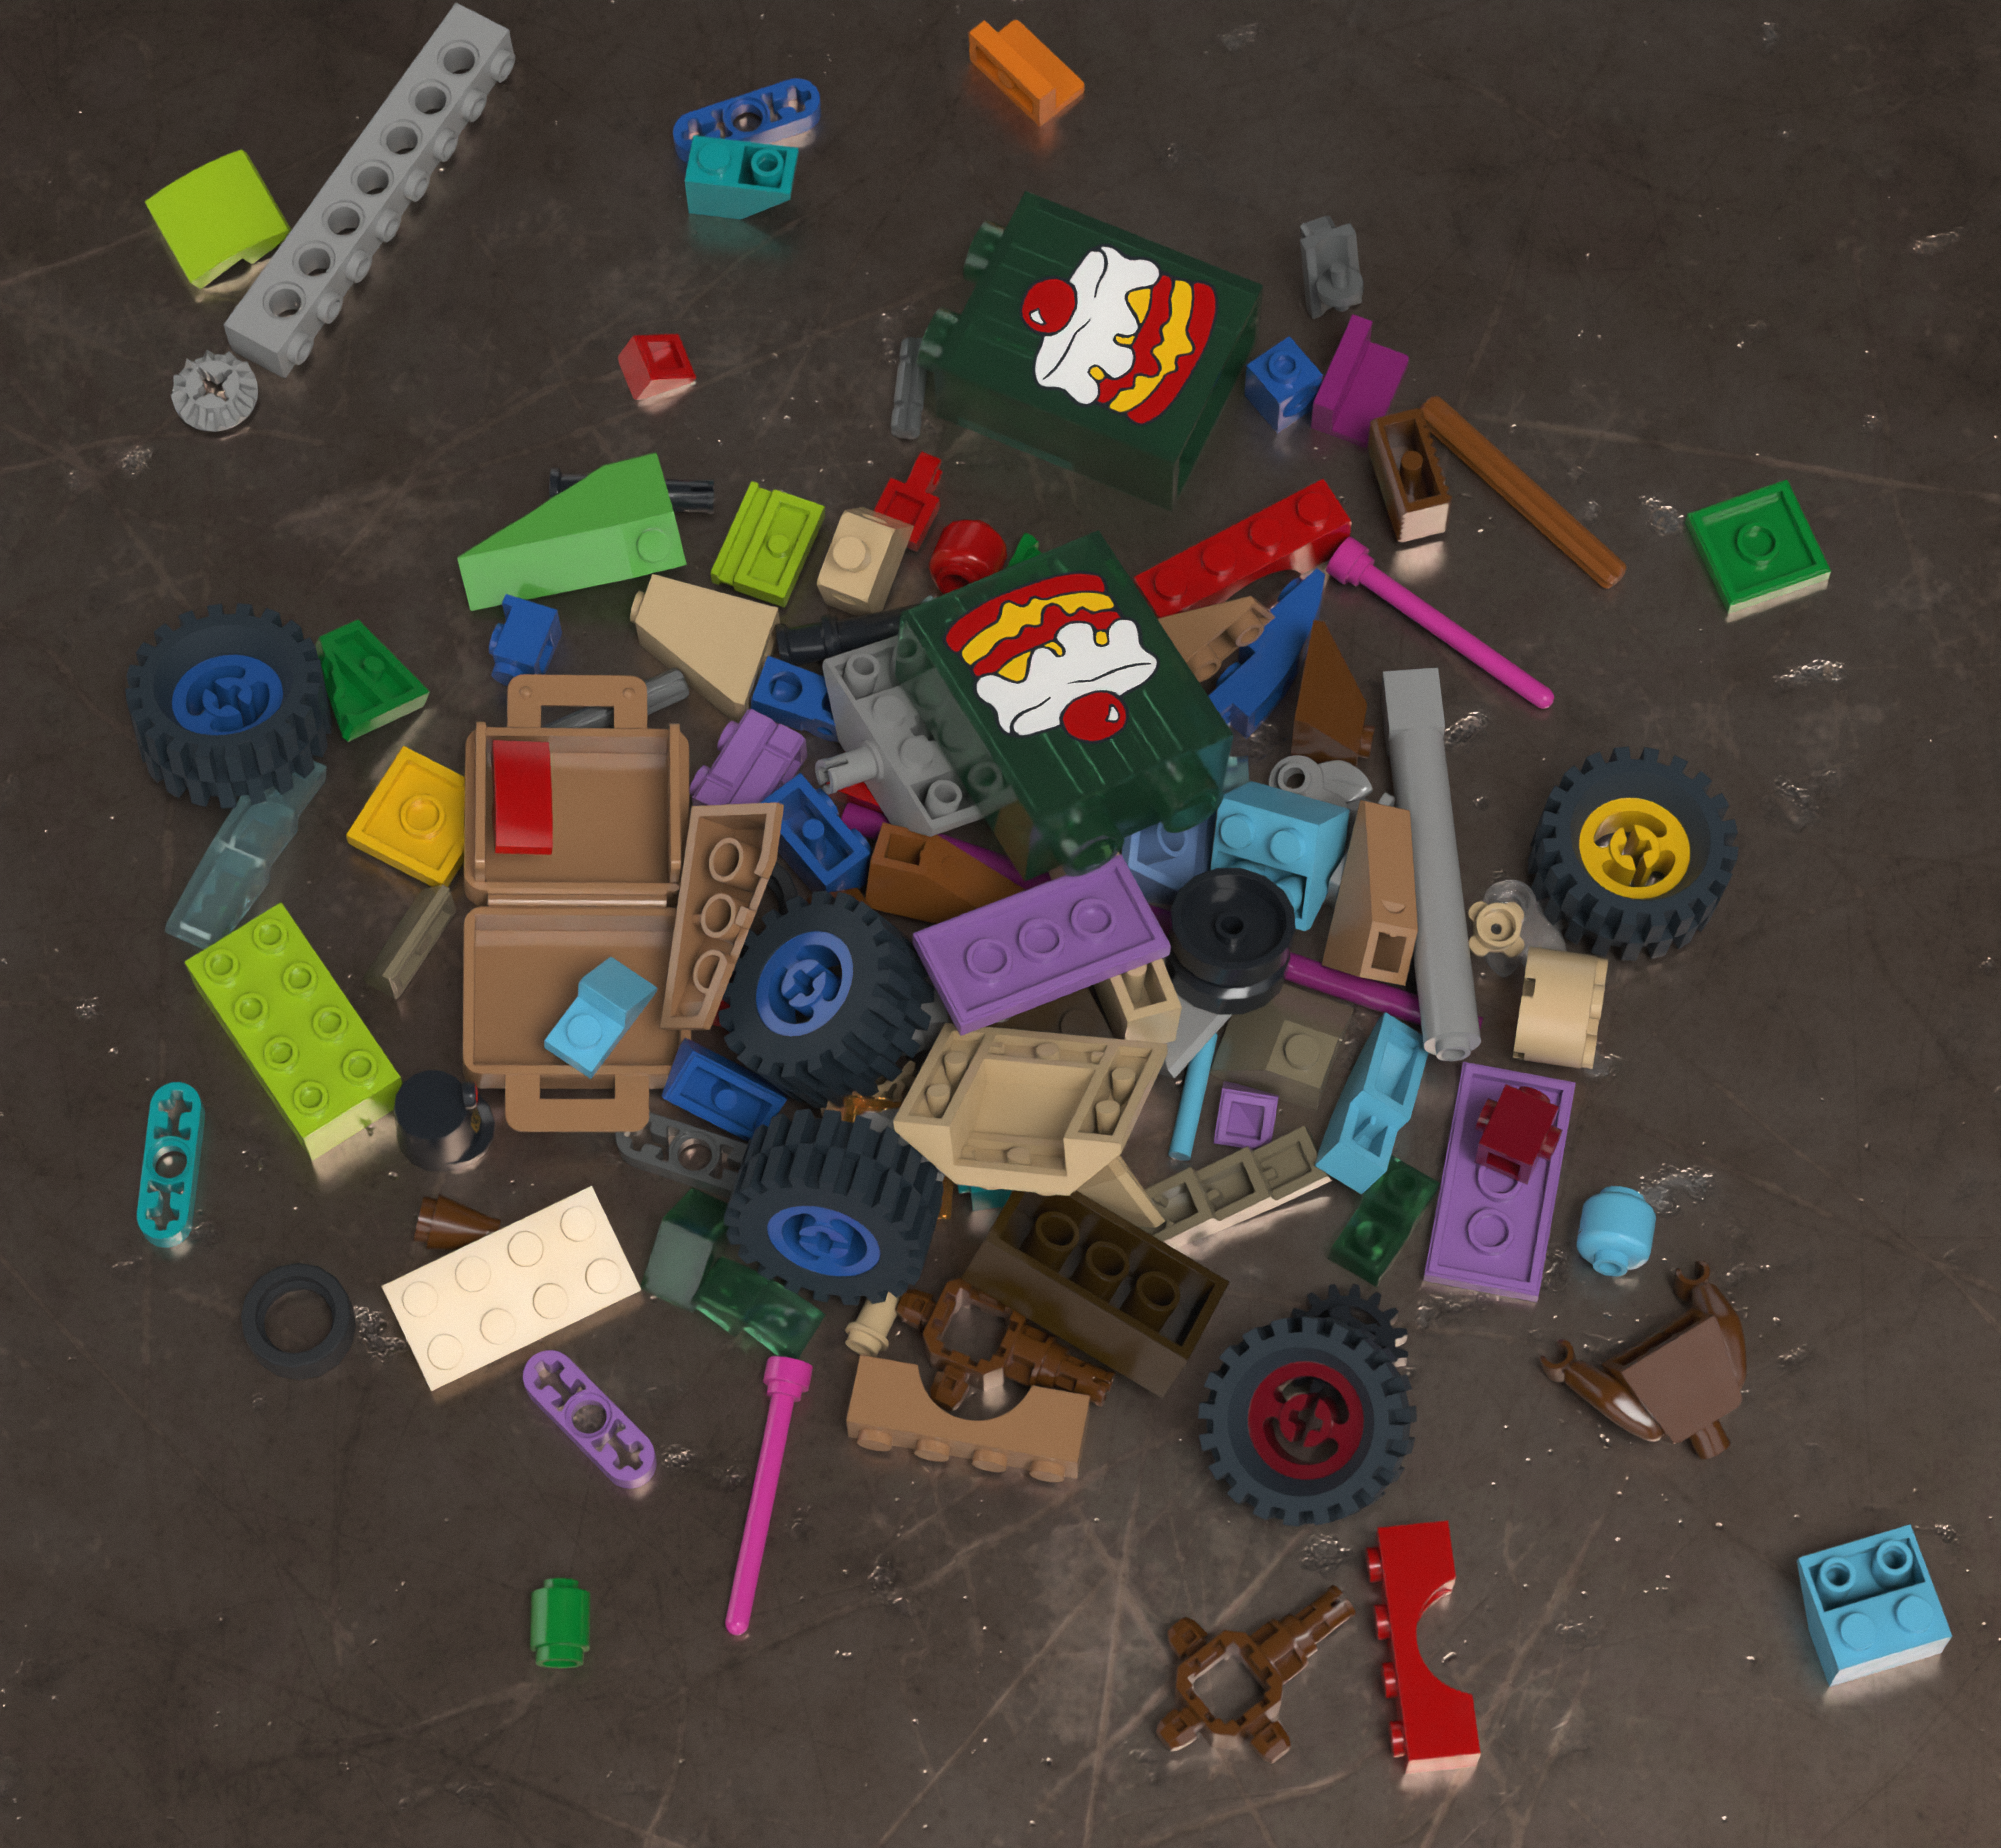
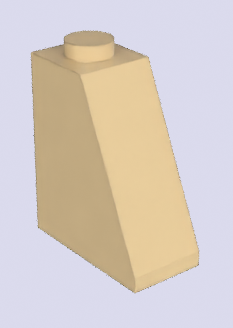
M652 574L646 592H637L630 614V622L636 624L638 641L641 647L668 669L678 668L684 675L687 684L728 718L737 723L741 721L747 709H751V699L767 656L772 657L777 644L776 625L780 624L778 608Z

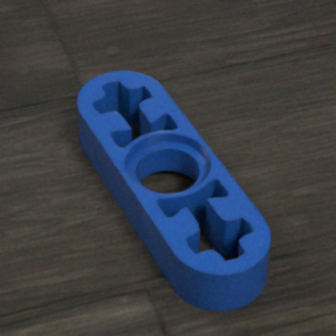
M794 78L686 113L676 121L673 128L675 151L678 157L688 164L692 144L690 134L699 132L700 136L721 138L720 129H717V123L720 122L724 123L726 138L723 139L770 144L809 131L818 123L821 116L819 92L811 82ZM798 99L801 105H805V110L796 113L795 109L789 106V101ZM769 106H773L774 115H777L778 121L771 122ZM746 112L754 113L762 119V123L753 131L743 132L736 129L732 124L738 115Z

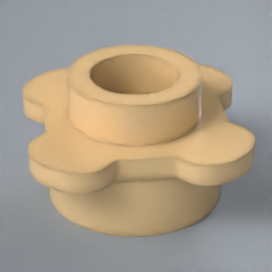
M1479 901L1470 907L1468 918L1473 923V936L1469 939V948L1474 955L1484 957L1489 952L1503 953L1509 958H1514L1522 952L1524 941L1519 935L1524 912L1518 904L1509 902L1507 904L1492 903L1487 905L1485 902ZM1491 926H1500L1501 933H1492Z

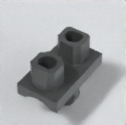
M1323 216L1303 223L1300 226V247L1306 307L1312 319L1321 317L1332 307L1342 312L1348 310L1350 305L1362 303L1364 283L1359 272L1357 238L1352 225L1348 223L1336 227L1330 216Z

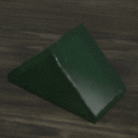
M692 1187L662 1218L640 1285L641 1289L693 1313L729 1244V1239L726 1235L729 1226L724 1225V1215L728 1203Z

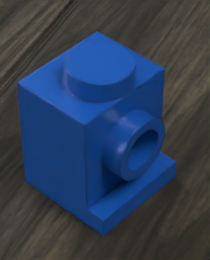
M505 594L502 606L506 622L505 624L498 623L489 643V654L493 655L495 663L491 676L497 682L508 686L509 682L518 675L546 674L562 635V629L557 609Z

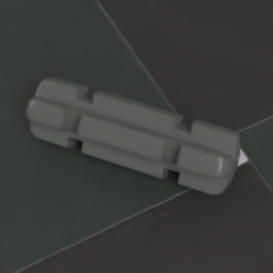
M906 337L901 342L900 364H898L893 402L895 404L891 418V433L899 439L906 438L912 440L920 435L921 412H923L927 381L926 372L930 357V344L924 338Z

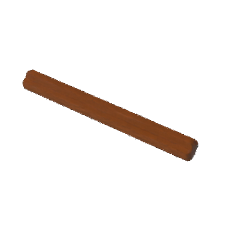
M1434 395L1420 407V410L1424 411L1423 419L1427 420L1426 428L1603 588L1610 589L1623 578L1627 567L1617 555L1441 397Z

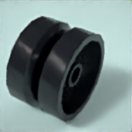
M1216 868L1194 876L1179 889L1170 912L1167 939L1171 948L1170 955L1165 957V967L1175 991L1194 1007L1218 1015H1240L1264 1007L1280 993L1288 974L1290 950L1296 930L1294 908L1283 889L1266 876L1243 868Z

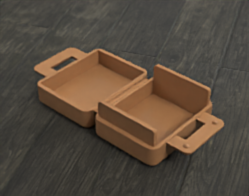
M518 675L508 685L507 727H486V722H476V729L469 734L465 742L464 891L467 898L480 907L472 909L467 914L463 925L462 1069L466 1081H474L477 1088L505 1089V1118L508 1125L518 1132L640 1131L647 1125L649 1120V1089H664L679 1046L684 1038L692 1040V1030H665L660 1028L677 908L672 907L678 906L690 822L689 743L687 738L680 732V724L670 723L669 729H647V687L644 681L636 676ZM541 706L614 707V728H541ZM493 740L549 742L553 809V848L551 855L495 853L491 813L494 793L490 757ZM609 957H613L656 986L657 992L592 1079H590L545 1049L544 1040L578 997V983ZM540 1089H615V1099H540Z

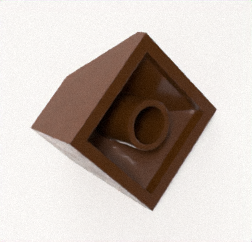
M1313 620L1294 719L1291 756L1303 755L1313 759L1317 764L1342 760L1357 768L1359 757L1370 758L1375 726L1365 724L1367 703L1326 623Z

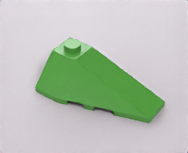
M657 452L600 466L581 481L565 491L554 495L535 510L519 520L508 524L457 557L470 611L502 605L505 594L528 600L627 580L687 565Z

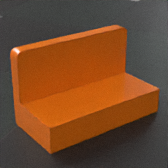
M984 20L969 32L970 61L1039 127L1084 92V82L1019 20L1011 21L999 32L995 31Z

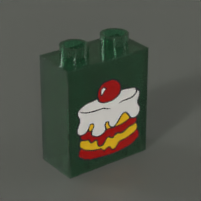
M1025 191L1007 227L987 219L978 229L969 248L963 269V279L976 284L962 313L941 306L932 317L922 339L917 364L919 367L934 373L936 415L951 423L1173 512L1259 339L1263 285Z
M1099 530L901 612L895 676L1024 882L1059 866L1062 867L1068 876L1086 875L1112 860L1123 847L1125 837L1159 822L1167 832H1183L1205 821L1221 805L1224 798L1222 790L1234 734Z

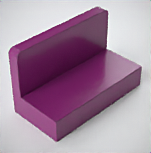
M1352 314L1314 400L1311 428L1367 448L1368 437L1370 436V421L1387 415L1408 367L1409 357L1406 354L1370 342L1373 321Z

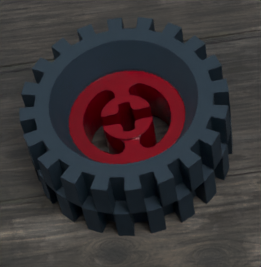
M1301 1316L1271 1321V1324L1255 1327L1243 1334L1244 1340L1238 1345L1229 1346L1219 1357L1223 1361L1219 1370L1209 1373L1204 1387L1211 1389L1208 1401L1200 1402L1198 1419L1207 1420V1433L1199 1435L1202 1451L1211 1449L1216 1463L1208 1467L1215 1479L1225 1478L1232 1487L1227 1494L1238 1504L1247 1502L1255 1507L1252 1514L1265 1520L1278 1518L1283 1520V1525L1301 1526L1304 1524H1315L1316 1526L1330 1523L1358 1513L1364 1507L1374 1504L1386 1494L1384 1490L1388 1485L1397 1482L1405 1468L1401 1466L1405 1455L1412 1453L1415 1437L1409 1436L1410 1424L1417 1422L1416 1405L1409 1406L1406 1391L1412 1390L1407 1374L1400 1376L1395 1368L1394 1363L1398 1359L1389 1348L1381 1349L1374 1342L1376 1336L1364 1328L1355 1329L1347 1325L1348 1321L1334 1317ZM1301 1376L1317 1377L1333 1385L1346 1401L1349 1412V1419L1345 1422L1341 1418V1412L1337 1403L1332 1398L1325 1397L1319 1399L1315 1410V1417L1323 1420L1322 1428L1310 1430L1307 1433L1303 1447H1312L1324 1444L1332 1438L1335 1439L1338 1443V1451L1324 1462H1306L1293 1457L1280 1445L1273 1429L1272 1422L1276 1417L1279 1420L1281 1431L1288 1441L1296 1442L1302 1440L1306 1429V1422L1298 1418L1299 1411L1311 1409L1318 1393L1309 1392L1296 1395L1288 1401L1283 1396L1285 1386Z

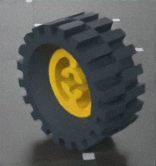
M1629 746L1617 747L1613 749L1608 763H1605L1599 751L1586 757L1581 771L1573 765L1563 774L1559 787L1555 785L1551 791L1530 844L1533 848L1528 858V874H1536L1531 887L1536 901L1547 897L1550 898L1544 912L1545 917L1553 926L1564 918L1569 923L1564 937L1576 945L1583 935L1595 940L1591 953L1606 957L1611 945L1621 947V960L1636 961L1642 947H1648L1650 958L1653 959L1665 956L1672 941L1678 949L1690 943L1696 930L1698 929L1702 932L1710 921L1733 875L1731 872L1737 862L1739 847L1732 846L1738 834L1735 819L1722 821L1729 807L1724 795L1720 793L1710 799L1706 793L1712 780L1702 771L1693 780L1683 774L1688 761L1674 755L1670 766L1658 763V749L1644 747L1639 759H1631ZM1625 832L1630 833L1628 840L1626 838ZM1614 833L1607 847H1599L1595 844V841L1602 836ZM1659 871L1664 874L1665 878L1660 882L1644 887L1652 872ZM1632 878H1633V882H1634L1635 887H1630V886H1629L1630 883H1631V881H1632Z

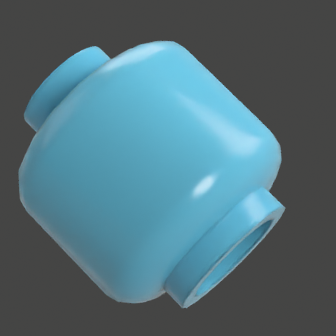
M1622 1186L1606 1187L1600 1193L1594 1194L1584 1202L1576 1242L1577 1250L1583 1259L1593 1264V1268L1597 1272L1607 1276L1625 1275L1627 1271L1638 1269L1648 1262L1652 1248L1656 1214L1638 1191Z

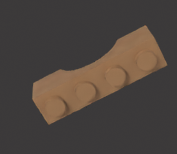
M860 1355L846 1420L848 1437L857 1439L858 1445L870 1450L889 1451L892 1445L915 1449L914 1454L930 1461L944 1462L948 1461L949 1456L971 1459L973 1466L986 1471L1004 1472L1007 1466L1030 1470L1029 1475L1038 1480L1055 1483L1063 1482L1064 1477L1078 1478L1090 1415V1396L1032 1386L1023 1400L1004 1415L988 1420H966L945 1412L932 1401L923 1387L918 1365Z

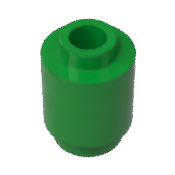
M569 1578L547 1579L543 1581L542 1589L531 1592L530 1650L536 1652V1665L546 1668L579 1667L583 1665L584 1653L590 1650L591 1594L587 1590L579 1589L578 1580Z

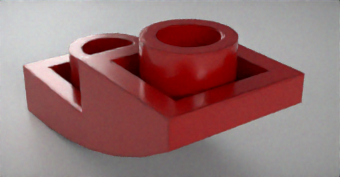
M493 740L490 757L494 793L491 813L495 853L551 855L553 848V809L549 742Z

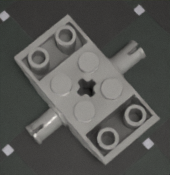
M920 628L824 660L822 668L837 737L845 753L827 759L817 760L815 764V773L819 785L830 781V784L824 785L822 789L826 794L836 793L837 790L864 781L890 824L905 827L909 831L930 837L1019 806L1028 800L1029 796L991 739V737L1002 734L996 725L991 709L986 705L976 708L970 707Z

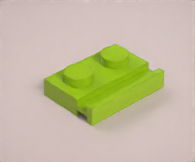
M751 481L710 572L711 582L718 585L721 582L733 586L735 591L785 608L826 516L825 506L776 489L772 492L760 488L759 483Z

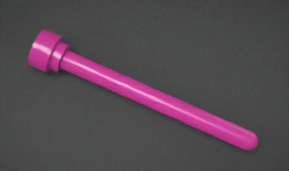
M1350 536L1336 550L1326 567V573L1343 585L1350 582L1354 586H1358L1361 583L1536 707L1545 709L1552 705L1554 694L1548 687L1373 566L1375 560L1368 555L1369 549Z
M769 1357L765 1368L763 1383L768 1385L766 1394L771 1397L725 1620L727 1631L733 1635L743 1634L749 1626L794 1402L801 1400L802 1393L809 1390L813 1366L804 1361L789 1357Z

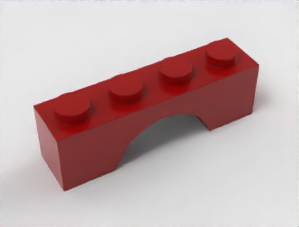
M1323 478L1134 576L1133 607L1142 621L1146 622L1224 603L1248 584L1274 572L1295 570L1303 574L1332 558L1339 546L1350 537L1352 521Z
M1445 1520L1378 1527L1374 1542L1375 1546L1366 1547V1565L1369 1582H1380L1382 1604L1373 1605V1615L1377 1640L1388 1641L1390 1662L1381 1663V1677L1385 1699L1395 1698L1398 1720L1389 1721L1392 1756H1403L1405 1774L1476 1767L1481 1751L1473 1694L1454 1689L1433 1675L1421 1657L1416 1635L1417 1624L1426 1610L1436 1601L1452 1593L1456 1572L1449 1522Z

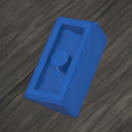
M684 1038L678 1048L661 1095L663 1099L748 1142L749 1139H752L754 1131L761 1124L769 1127L771 1118L778 1115L787 1100L781 1090L758 1074L688 1038Z

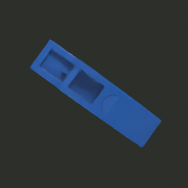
M1318 568L1304 580L1300 577L1295 578L1283 589L1278 597V604L1270 610L1275 618L1264 626L1261 636L1253 643L1239 647L1238 662L1233 663L1222 673L1217 680V688L1203 701L1200 698L1192 700L1181 711L1177 718L1176 747L1190 760L1196 758L1230 725L1247 740L1283 699L1297 677L1307 656L1313 620L1319 621L1325 574Z

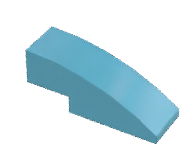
M1385 1012L1378 1019L1347 1079L1326 1129L1314 1166L1361 1195L1387 1171L1397 1132L1411 1118L1428 1052L1424 1049L1423 1035Z

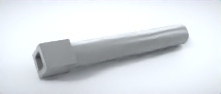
M1438 667L1383 671L1380 703L1386 754L1390 756L1396 808L1409 810L1411 817L1418 923L1413 959L1424 1049L1428 1053L1436 1055L1439 1060L1459 1061L1467 1058L1471 1051L1480 1045L1481 1037L1444 745L1445 720Z

